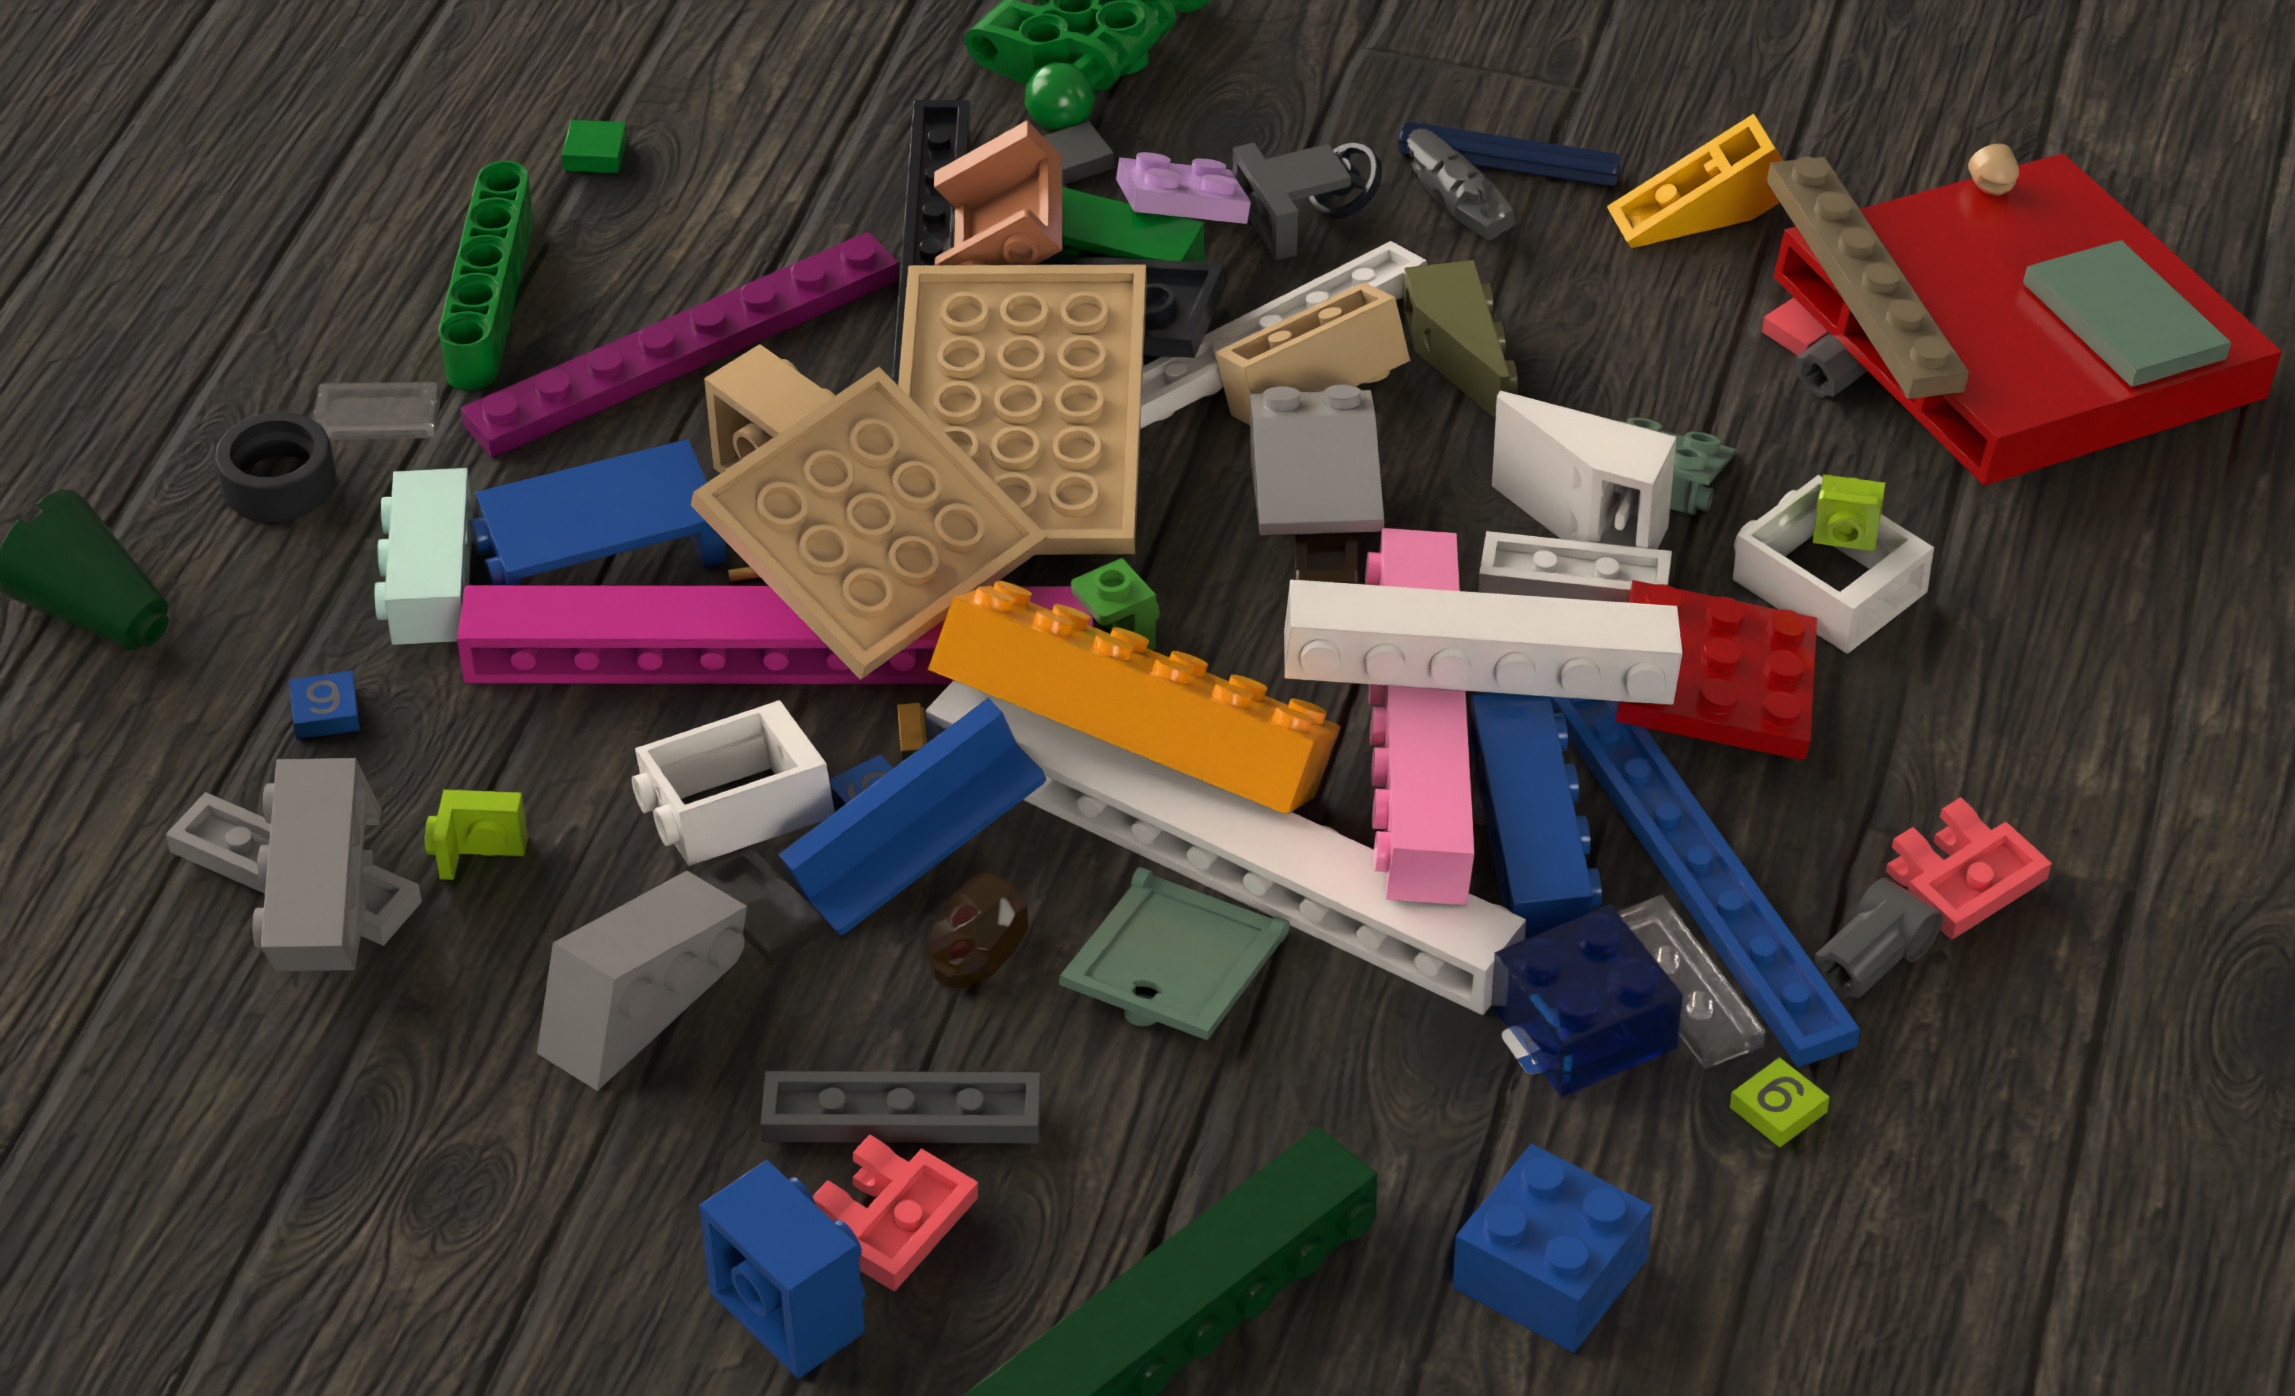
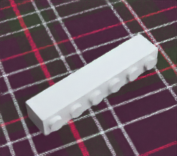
M1290 580L1284 629L1285 678L1669 705L1674 703L1682 659L1677 606Z

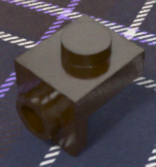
M1358 532L1295 534L1294 580L1357 584Z

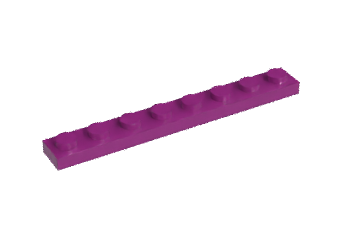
M866 232L461 407L463 426L491 458L497 457L900 280L899 262L869 232Z

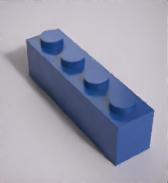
M1507 693L1473 694L1470 701L1468 739L1502 906L1513 914L1526 919L1525 941L1588 935L1592 908L1601 907L1602 888L1598 869H1587L1585 855L1590 853V832L1587 817L1585 815L1576 816L1573 805L1579 799L1577 770L1574 763L1564 764L1562 752L1567 751L1568 746L1565 716L1563 713H1553L1550 696Z

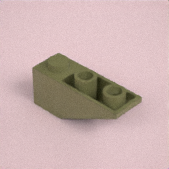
M1474 260L1404 268L1403 315L1414 351L1496 419V404L1499 391L1517 395L1518 378L1514 361L1504 359L1506 343L1502 322L1492 321L1493 296L1490 284L1480 282Z

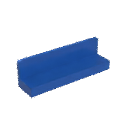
M987 698L781 852L779 856L797 890L838 935H844L1046 782V776L1043 770L1016 743L1003 712Z

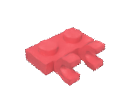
M1960 797L1942 808L1940 818L1949 826L1937 832L1933 841L1950 857L1943 860L1932 850L1929 842L1923 835L1912 827L1893 839L1892 848L1900 856L1889 862L1886 868V873L1895 881L1908 887L1909 892L1943 913V922L1940 930L1953 940L2046 881L2052 863L2006 821L1991 830L1980 820L1974 809Z
M869 1134L853 1152V1161L862 1166V1168L853 1176L852 1186L870 1196L877 1197L871 1205L866 1208L829 1180L812 1197L816 1206L832 1221L836 1219L842 1220L856 1235L862 1249V1254L859 1256L860 1271L895 1292L978 1199V1182L922 1148L908 1162L896 1155L890 1147Z

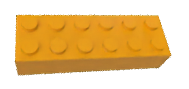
M995 581L994 587L979 586L976 590L953 597L928 670L1286 815L1315 798L1341 728L1340 725L1325 720L1327 715L1325 709L1300 699L1292 698L1289 705L1267 697L1265 694L1268 688L1247 677L1231 675L1229 681L1207 673L1208 663L1195 656L1172 651L1170 657L1149 650L1147 649L1149 640L1135 632L1114 627L1111 634L1089 626L1090 616L1075 608L1054 604L1053 609L1049 610L1029 602L1032 595L1031 592L1008 582Z

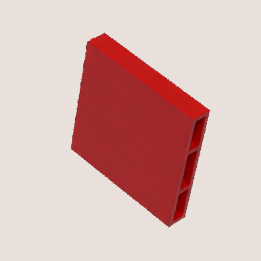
M2064 153L2018 165L2019 176L2014 187L2008 193L1999 196L1985 194L1976 186L1973 178L1860 209L1968 370L1969 375L1965 390L1961 393L1908 399L1798 229L1792 227L1784 230L1773 277L1832 336L1837 338L1846 350L1984 486L2266 399L2282 354V350ZM2122 240L2232 342L2227 359L2131 387L2023 284L2027 266Z

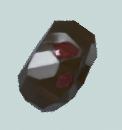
M984 873L971 877L950 897L946 911L934 923L927 948L930 967L937 981L953 989L972 986L993 975L1016 951L1028 929V908L1026 902L1013 885L990 873Z

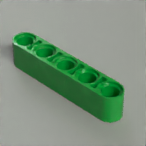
M507 160L496 161L480 170L476 178L439 324V338L445 377L451 386L459 390L472 391L487 387L495 381L499 372L534 225L528 171L517 162Z

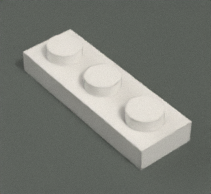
M1486 531L1479 572L1478 592L1627 603L1632 580L1668 585L1672 551Z

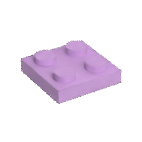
M1150 152L1138 153L1136 159L1119 157L1116 180L1134 212L1247 224L1251 201L1232 171L1226 169L1224 163L1200 158L1194 159L1192 165L1170 163L1171 159L1167 156Z

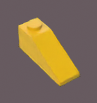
M1752 114L1611 203L1607 208L1631 249L1751 221L1780 203L1768 185L1767 177L1771 162L1783 161L1756 116Z

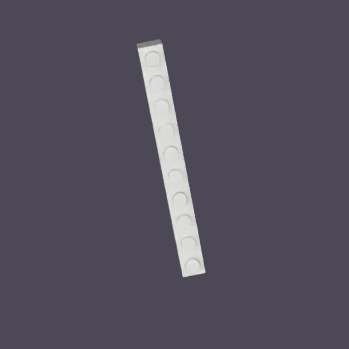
M955 680L925 710L928 743L989 698L1003 712L1016 743L1043 770L1046 776V782L1024 798V801L1269 916L1288 920L1291 926L1481 1015H1484L1523 964L1526 919L1513 914L1503 906L1491 904L1469 893L1467 905L1386 900L1385 872H1374V850L1339 834L1330 827L1321 826L1292 812L1286 815Z

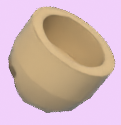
M1992 144L1980 149L1971 157L1968 163V170L1974 183L1985 194L1999 196L2008 193L2014 187L2019 176L2018 162L2011 148L2005 144Z

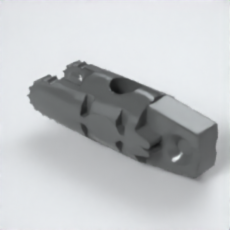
M1419 128L1418 130H1413L1412 134H1409L1407 149L1411 157H1414V163L1411 164L1412 175L1418 179L1424 190L1457 221L1488 241L1498 237L1500 233L1509 230L1516 224L1512 207L1494 183L1460 152L1453 150L1443 139L1433 134V131Z

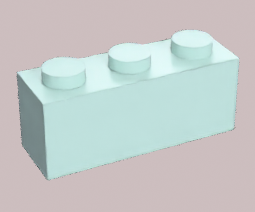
M467 468L394 471L392 497H382L381 499L382 528L384 534H389V539H379L378 541L379 572L381 577L386 576V582L375 583V609L378 620L388 619L392 645L457 641L465 585H470L473 539L469 519L474 518V509Z

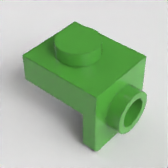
M1123 558L1074 578L1071 581V593L1100 625L1106 626L1110 631L1116 627L1135 632L1149 640L1147 649H1156V621L1160 616L1156 594Z

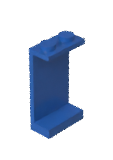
M689 439L475 492L479 517L469 519L470 531L477 554L488 553L490 556L489 559H485V568L490 585L521 586L520 578L688 535L692 539L704 568L728 562L726 541L691 506L693 492L706 484L707 480Z

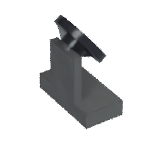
M1255 143L1233 147V175L1251 201L1248 218L1275 260L1297 255L1298 209L1292 201L1309 197L1312 205L1324 216L1333 219L1345 218L1357 213L1370 202L1377 192L1382 178V165L1378 156L1367 146L1360 143H1347L1335 149H1332L1329 144L1268 159L1263 157ZM1361 153L1369 156L1371 161L1369 180L1360 177L1359 170L1350 162L1351 154ZM1354 188L1363 190L1359 196L1344 206L1338 208L1322 206L1334 194L1343 196L1350 193Z

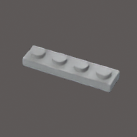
M205 792L167 832L166 838L170 852L265 894L266 885L260 884L258 876V853L261 845H269L271 823H266L265 818ZM373 864L371 873H361L360 898H364L366 903L361 936L384 946L422 903L419 884Z

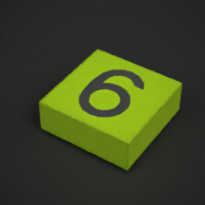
M1779 1057L1731 1093L1730 1108L1780 1148L1828 1112L1830 1097Z

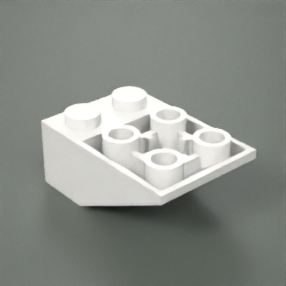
M1500 390L1497 395L1492 487L1560 539L1658 549L1669 523L1676 436Z

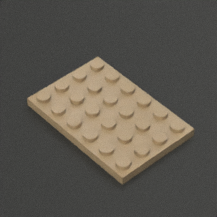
M1146 265L908 266L898 386L1048 535L1043 549L1035 555L1135 554L1147 289Z

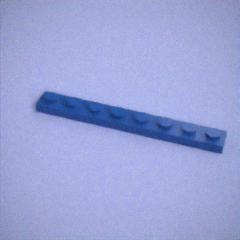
M1550 696L1553 713H1563L1565 716L1569 741L1796 1067L1799 1068L1857 1047L1860 1028L1646 728L1615 722L1617 701Z

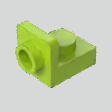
M1823 474L1821 491L1819 492L1813 543L1875 552L1886 483Z
M443 790L438 816H429L425 829L427 855H436L439 878L444 880H454L459 854L524 856L528 841L522 793Z

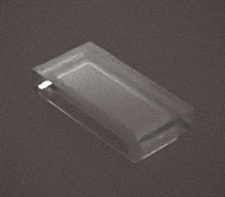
M435 382L319 384L313 420L324 428L329 439L435 438L440 405L439 385Z

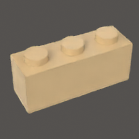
M1365 282L1215 351L1230 414L1249 426L1250 394L1264 393L1265 390L1278 386L1292 387L1299 392H1324L1326 388L1333 385L1358 386L1362 383H1373L1386 378L1390 374V370L1410 361L1396 298Z

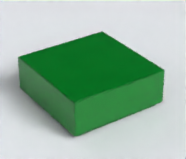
M570 120L561 155L563 171L619 173L628 139L626 122Z

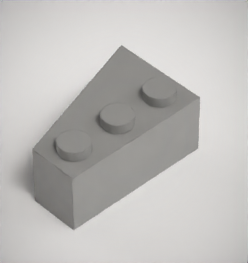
M356 758L276 759L274 783H267L263 792L264 818L266 823H271L269 845H261L258 853L259 881L261 885H266L264 908H256L253 915L252 931L254 945L256 948L263 950L275 971L355 970L366 907L365 899L360 898L361 873H371L374 858L372 850H363L366 825H379L381 808Z
M685 871L553 942L537 1054L598 1091L738 962L745 944L743 930L747 905L689 871Z

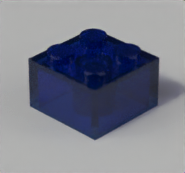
M1611 904L1494 952L1491 1006L1534 1060L1560 1097L1677 1048L1683 994Z

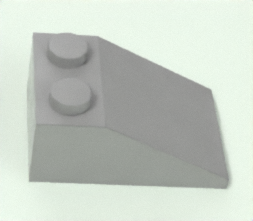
M1341 384L1330 386L1324 392H1299L1292 387L1278 386L1269 388L1264 393L1250 394L1251 467L1260 535L1382 531V528H1384V511L1376 417L1371 390H1360L1356 386Z

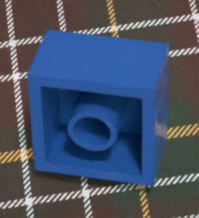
M1531 1143L1457 1233L1455 1238L1453 1289L1575 1353L1647 1261L1653 1206Z
M766 1160L699 1205L710 1294L797 1379L865 1333L863 1312L865 1290L860 1278L859 1256L862 1254L859 1240L845 1222L839 1219L832 1221L816 1206L811 1193L799 1179L795 1177L787 1179L775 1166Z

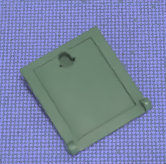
M1138 867L1133 875L1129 890L1059 977V985L1124 1009L1125 1018L1133 1025L1150 1026L1159 1022L1208 1040L1278 945L1285 940L1289 932L1290 922L1280 917L1272 919L1153 876L1151 870ZM1136 987L1152 988L1158 993L1154 997L1145 994L1136 995Z

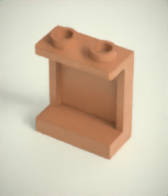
M1028 120L934 172V188L955 208L954 247L938 255L935 258V265H1036L1062 251V155Z

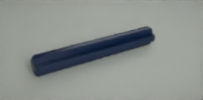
M1410 121L1403 123L1398 138V150L1402 155L1411 156L1407 149L1409 134H1412L1413 130H1418L1419 128L1427 129L1428 131H1433V134L1438 135V138L1443 139L1453 150L1460 152L1474 166L1601 186H1615L1621 170V157L1617 153Z

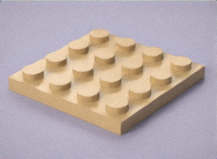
M877 367L695 490L691 501V506L860 680L945 620L954 596L976 590L979 586H992L995 584V581H999L1041 551L1048 536L880 367Z

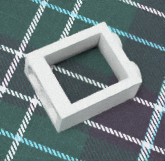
M1817 475L1797 491H1789L1776 507L1757 521L1751 520L1741 528L1734 541L1735 562L1733 580L1778 610H1791L1798 614L1817 617V635L1848 654L1927 593L1934 547L1881 514L1875 552L1834 546L1869 569L1841 592L1837 591L1785 557L1814 535L1817 502L1823 477Z
M780 700L635 748L640 774L632 776V786L639 807L643 813L653 812L655 824L662 842L665 846L674 844L688 866L823 821L835 813L827 764ZM768 769H772L775 774L686 805L681 800L682 798Z

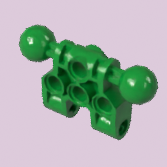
M1002 0L967 32L965 44L972 59L980 66L1025 84L1024 104L1031 120L1047 132H1057L1085 123L1093 110L1094 90H1107L1116 83L1121 75L1132 74L1146 67L1149 62V50L1159 41L1160 37L1165 36L1175 25V12L1191 14L1207 6L1211 0H1036L1041 6L1016 0Z

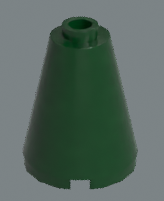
M61 489L44 496L35 503V505L43 510L29 524L19 518L10 528L0 545V591L5 596L127 650H135L141 646H151L164 634L169 622L166 616L168 612L167 600L86 499L74 490Z

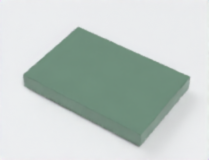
M2122 240L2027 266L2023 284L2131 387L2227 359L2232 342Z

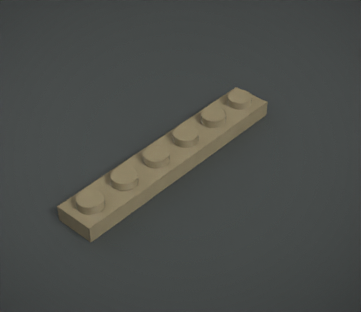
M1801 157L1797 160L1771 162L1767 177L1768 185L1907 398L1912 399L1964 392L1969 375L1968 370L1825 157Z

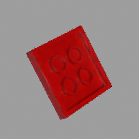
M1632 580L1627 603L1677 606L1682 659L1673 705L1617 701L1615 722L1805 760L1811 740L1817 617L1798 614L1791 610H1778L1739 602L1728 597H1715L1680 590L1665 584H1651Z

